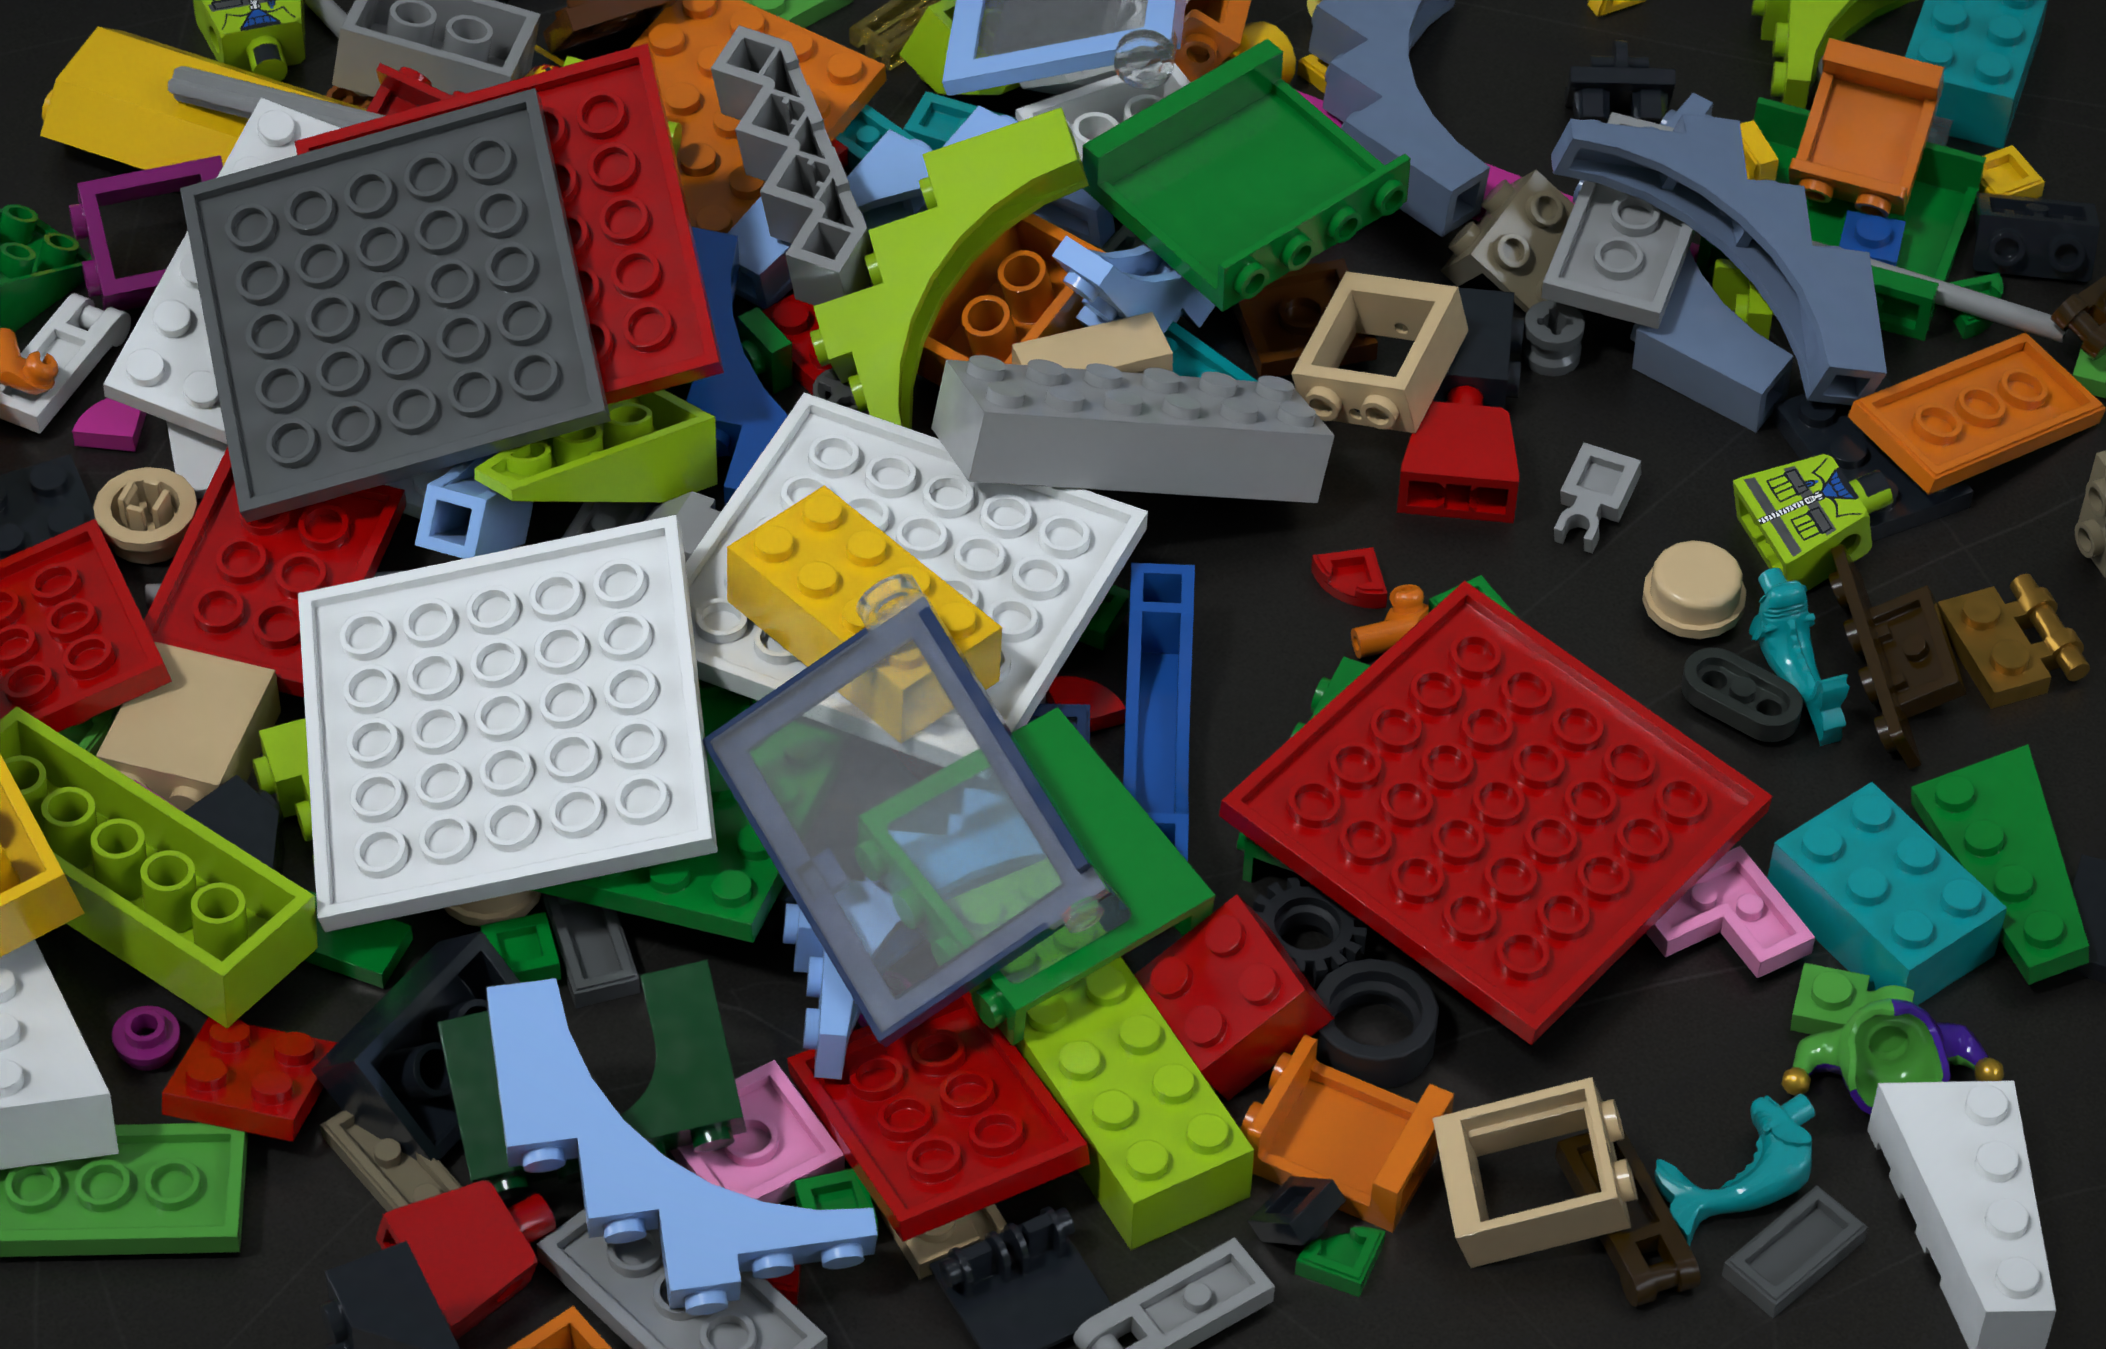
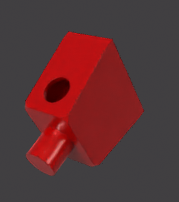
M1457 386L1451 389L1447 394V402L1432 401L1417 432L1411 434L1401 464L1397 513L1514 523L1519 486V469L1509 412L1502 407L1483 406L1484 398L1482 393L1471 386Z
M482 1180L383 1214L376 1240L382 1250L407 1240L457 1341L531 1281L538 1260L530 1243L555 1231L556 1222L547 1202L538 1193L507 1208L493 1184Z

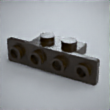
M1841 544L1831 548L1837 571L1828 574L1829 581L1841 608H1850L1852 618L1843 621V625L1857 656L1864 654L1868 665L1859 669L1858 672L1869 700L1873 705L1880 703L1883 715L1874 718L1875 727L1881 742L1888 754L1898 750L1911 770L1921 766L1922 762L1908 718L1964 696L1967 693L1935 597L1928 585L1872 607L1863 578L1846 548Z

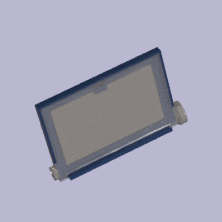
M910 574L892 575L870 587L861 596L856 606V611L866 626L864 629L703 739L706 750L878 1042L884 1047L889 1046L1064 926H1066L1070 933H1078L1093 926L1104 914V909L1100 902L1112 894L930 600L923 593L915 578Z

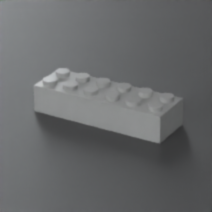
M985 355L971 356L969 361L946 360L931 427L969 482L1318 503L1335 436L1319 418L1316 411L1297 392L1294 385L1288 380L1276 376H1261L1258 378V381L1236 380L1229 375L1219 372H1204L1201 377L1179 376L1170 370L1154 367L1145 369L1144 373L1121 372L1115 367L1099 363L1089 364L1086 366V369L1063 368L1055 362L1042 359L1030 360L1028 365L1005 364L999 359Z

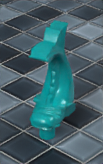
M1780 568L1768 569L1758 577L1765 595L1759 600V612L1751 622L1749 634L1752 635V640L1758 641L1762 653L1774 673L1791 683L1800 692L1803 704L1806 706L1813 721L1819 745L1823 746L1841 741L1843 737L1842 728L1846 726L1841 704L1846 699L1850 688L1846 682L1848 675L1843 674L1821 680L1816 667L1809 627L1815 624V615L1808 612L1807 588L1800 581H1786Z
M1803 1094L1796 1095L1781 1106L1767 1095L1764 1098L1759 1097L1752 1102L1750 1108L1751 1120L1760 1136L1756 1142L1757 1152L1753 1155L1754 1161L1746 1165L1744 1171L1738 1173L1734 1180L1727 1181L1720 1189H1702L1694 1185L1674 1165L1662 1159L1656 1160L1655 1186L1662 1198L1670 1203V1213L1689 1246L1698 1225L1706 1218L1714 1215L1754 1210L1772 1204L1793 1194L1807 1183L1812 1167V1137L1801 1125L1815 1117V1110Z

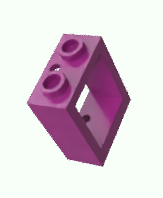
M221 155L77 183L79 203L69 205L71 223L76 241L84 239L88 241L92 260L82 262L86 288L89 297L100 295L104 311L109 307L124 311L146 306L166 269L115 279L99 207L178 192L180 188L217 178L223 168Z

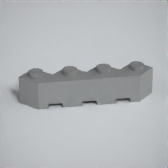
M739 25L711 67V72L721 113L741 120L735 131L746 175L766 181L760 190L770 236L792 243L785 253L795 299L816 306L866 289L872 280L866 265L865 255L873 253L868 228L861 210L858 209L849 181L835 147L832 146L826 132L824 121L809 85L807 86L800 69L793 45L789 41Z

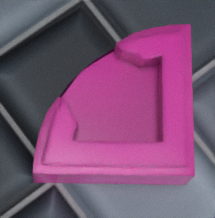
M105 398L87 409L77 420L72 430L74 445L136 451L147 413Z

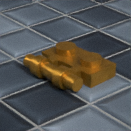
M2030 574L2019 575L2010 584V590L2018 601L2005 604L1995 587L1992 586L1937 603L1950 645L1990 709L2048 693L2052 677L2048 672L2050 670L2061 668L2069 681L2082 679L2090 670L2088 662L2082 655L2084 650L2082 641L2072 628L2064 627L2056 614L2058 604L2047 588L2038 587ZM2035 627L2043 641L2031 645L2022 630Z

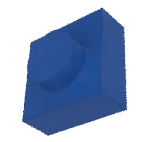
M1847 210L1839 247L1848 250L1870 252L1871 259L1897 266L1906 221Z

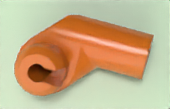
M0 328V384L32 395H38L50 390L55 384L54 378L58 373V364L53 356L47 353L43 361H41L40 353L36 351L30 353L27 359L21 357L15 333L8 328Z
M1406 584L1394 588L1389 596L1392 608L1388 611L1384 621L1352 628V646L1358 659L1384 654L1429 613L1428 605L1423 603L1424 592L1419 586Z

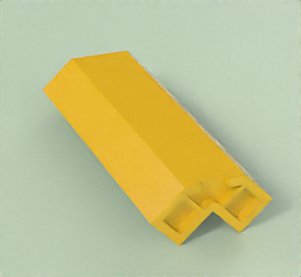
M97 27L56 78L53 90L46 96L42 107L44 123L40 136L143 170L221 155L224 166L249 119L177 101L173 93L168 91V81L172 79L174 69L180 66L203 70L365 111L367 109L125 31Z

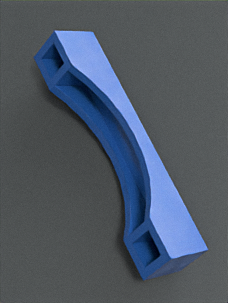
M1131 563L1123 785L1188 862L1189 735L1195 565ZM1119 901V912H1128Z

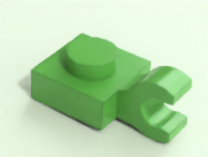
M1804 963L1792 1013L1790 1030L1813 1035L1841 1028L1856 1010L1868 1003L1887 998L1906 1000L1912 1003L1915 991L1897 985L1884 986L1876 991H1868L1870 975Z

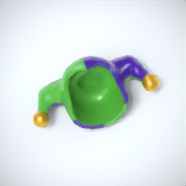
M1887 998L1870 1002L1856 1010L1841 1028L1816 1033L1800 1040L1796 1049L1793 1067L1784 1072L1781 1085L1788 1094L1796 1096L1800 1093L1804 1094L1809 1090L1810 1077L1814 1073H1835L1843 1077L1846 1088L1858 1107L1871 1115L1878 1083L1949 1082V1065L1951 1064L1972 1068L1975 1071L1977 1081H2001L2004 1078V1071L2001 1062L1988 1057L1978 1039L1966 1026L1956 1023H1936L1926 1010L1910 1001Z

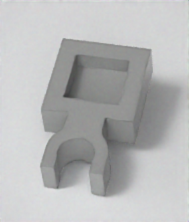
M1583 442L1560 490L1561 504L1570 508L1565 509L1561 513L1554 527L1555 542L1563 544L1567 533L1571 529L1577 527L1587 530L1584 536V551L1593 554L1600 537L1599 521L1601 517L1619 523L1642 474L1641 460Z

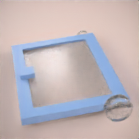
M956 0L942 79L947 96L1111 65H1114L1117 75L1126 84L1140 89L1156 88L1168 81L1173 73L1176 50L1181 49L1186 0Z

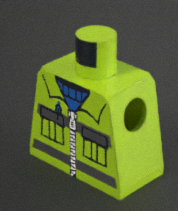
M193 0L196 23L218 62L282 81L287 75V66L301 64L306 59L303 0Z
M1825 454L1733 480L1737 518L1769 569L1780 568L1786 581H1800L1802 585L1806 586L1807 591L1828 579V574L1837 571L1831 548L1843 544L1853 562L1869 552L1872 548L1869 513L1893 503L1891 489L1880 470L1877 469L1849 482L1833 457Z

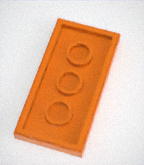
M2025 332L1855 400L1848 418L1929 495L2100 423L2106 407Z

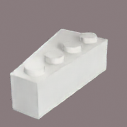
M35 939L0 957V1170L119 1154L110 1092Z
M2015 1082L1878 1083L1867 1131L1876 1150L1882 1149L1891 1168L1889 1178L1899 1199L1905 1198L1917 1224L1915 1234L1924 1254H1931L1941 1275L1939 1285L1968 1348L2045 1349L2055 1317L2056 1306Z

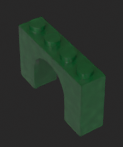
M703 960L640 975L655 1040L656 1062L652 1079L646 1091L632 1107L620 1114V1116L665 1157H667L666 1151L687 1145H693L696 1152H708L733 1144L735 1141L733 1135L746 1133L747 1130L708 961ZM484 1011L437 1022L472 1184L482 1180L489 1181L493 1184L501 1199H509L531 1191L530 1183L558 1177V1181L561 1184L581 1182L578 1158L567 1159L563 1167L548 1172H527L524 1170L523 1165L508 1167L489 1012Z

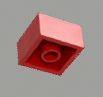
M1238 894L1134 974L1204 1078L1228 1101L1273 1067L1284 1052L1289 1054L1296 1049L1304 1035L1311 1037L1334 1019L1267 923Z

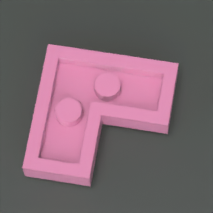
M1741 846L1728 851L1646 932L1664 957L1670 956L1720 932L1757 979L1811 954L1815 941V936Z

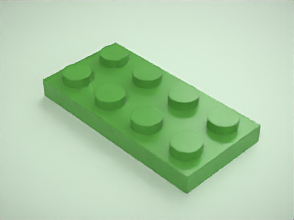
M205 1123L115 1125L119 1154L0 1170V1257L240 1252L248 1146L247 1132Z

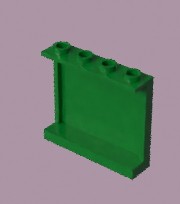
M1268 38L1082 145V165L1089 186L1083 189L1222 312L1243 299H1250L1256 296L1265 286L1288 272L1303 268L1313 257L1333 245L1348 241L1358 230L1383 215L1393 214L1403 203L1407 202L1411 158L1404 153L1386 165L1375 158L1282 79L1283 51Z
M1759 97L1756 103L1754 121L1779 159L1775 181L1789 184L1790 163L1792 158H1796L1811 110ZM1926 142L1904 217L1889 213V216L1886 217L1906 221L1897 267L1947 282L1974 210L1976 192H1979L1986 157ZM1806 198L1812 240L1829 246H1839L1847 210L1860 211L1854 207V203L1832 198L1831 202L1828 203L1816 202ZM1701 236L1697 266L1707 282L1713 283L1715 261L1717 259L1729 258L1720 249ZM1871 265L1881 330L1925 341L1938 304H1935L1939 283Z

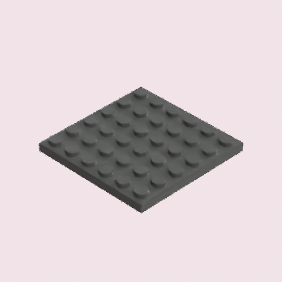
M535 88L180 188L240 513L247 523L611 421L543 106Z

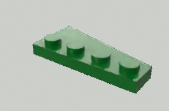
M2029 744L1911 787V804L1934 840L2007 907L1999 940L2028 985L2089 963V943Z

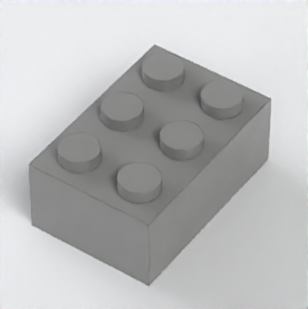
M355 0L340 28L332 85L351 90L360 96L374 97L380 87L376 72L380 63L398 71L400 67L414 69L427 77L432 83V87L450 95L454 91L470 93L523 78L532 67L541 14L494 0Z

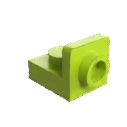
M1717 259L1714 267L1713 290L1722 302L1734 311L1749 327L1769 340L1772 310L1754 284L1730 259Z

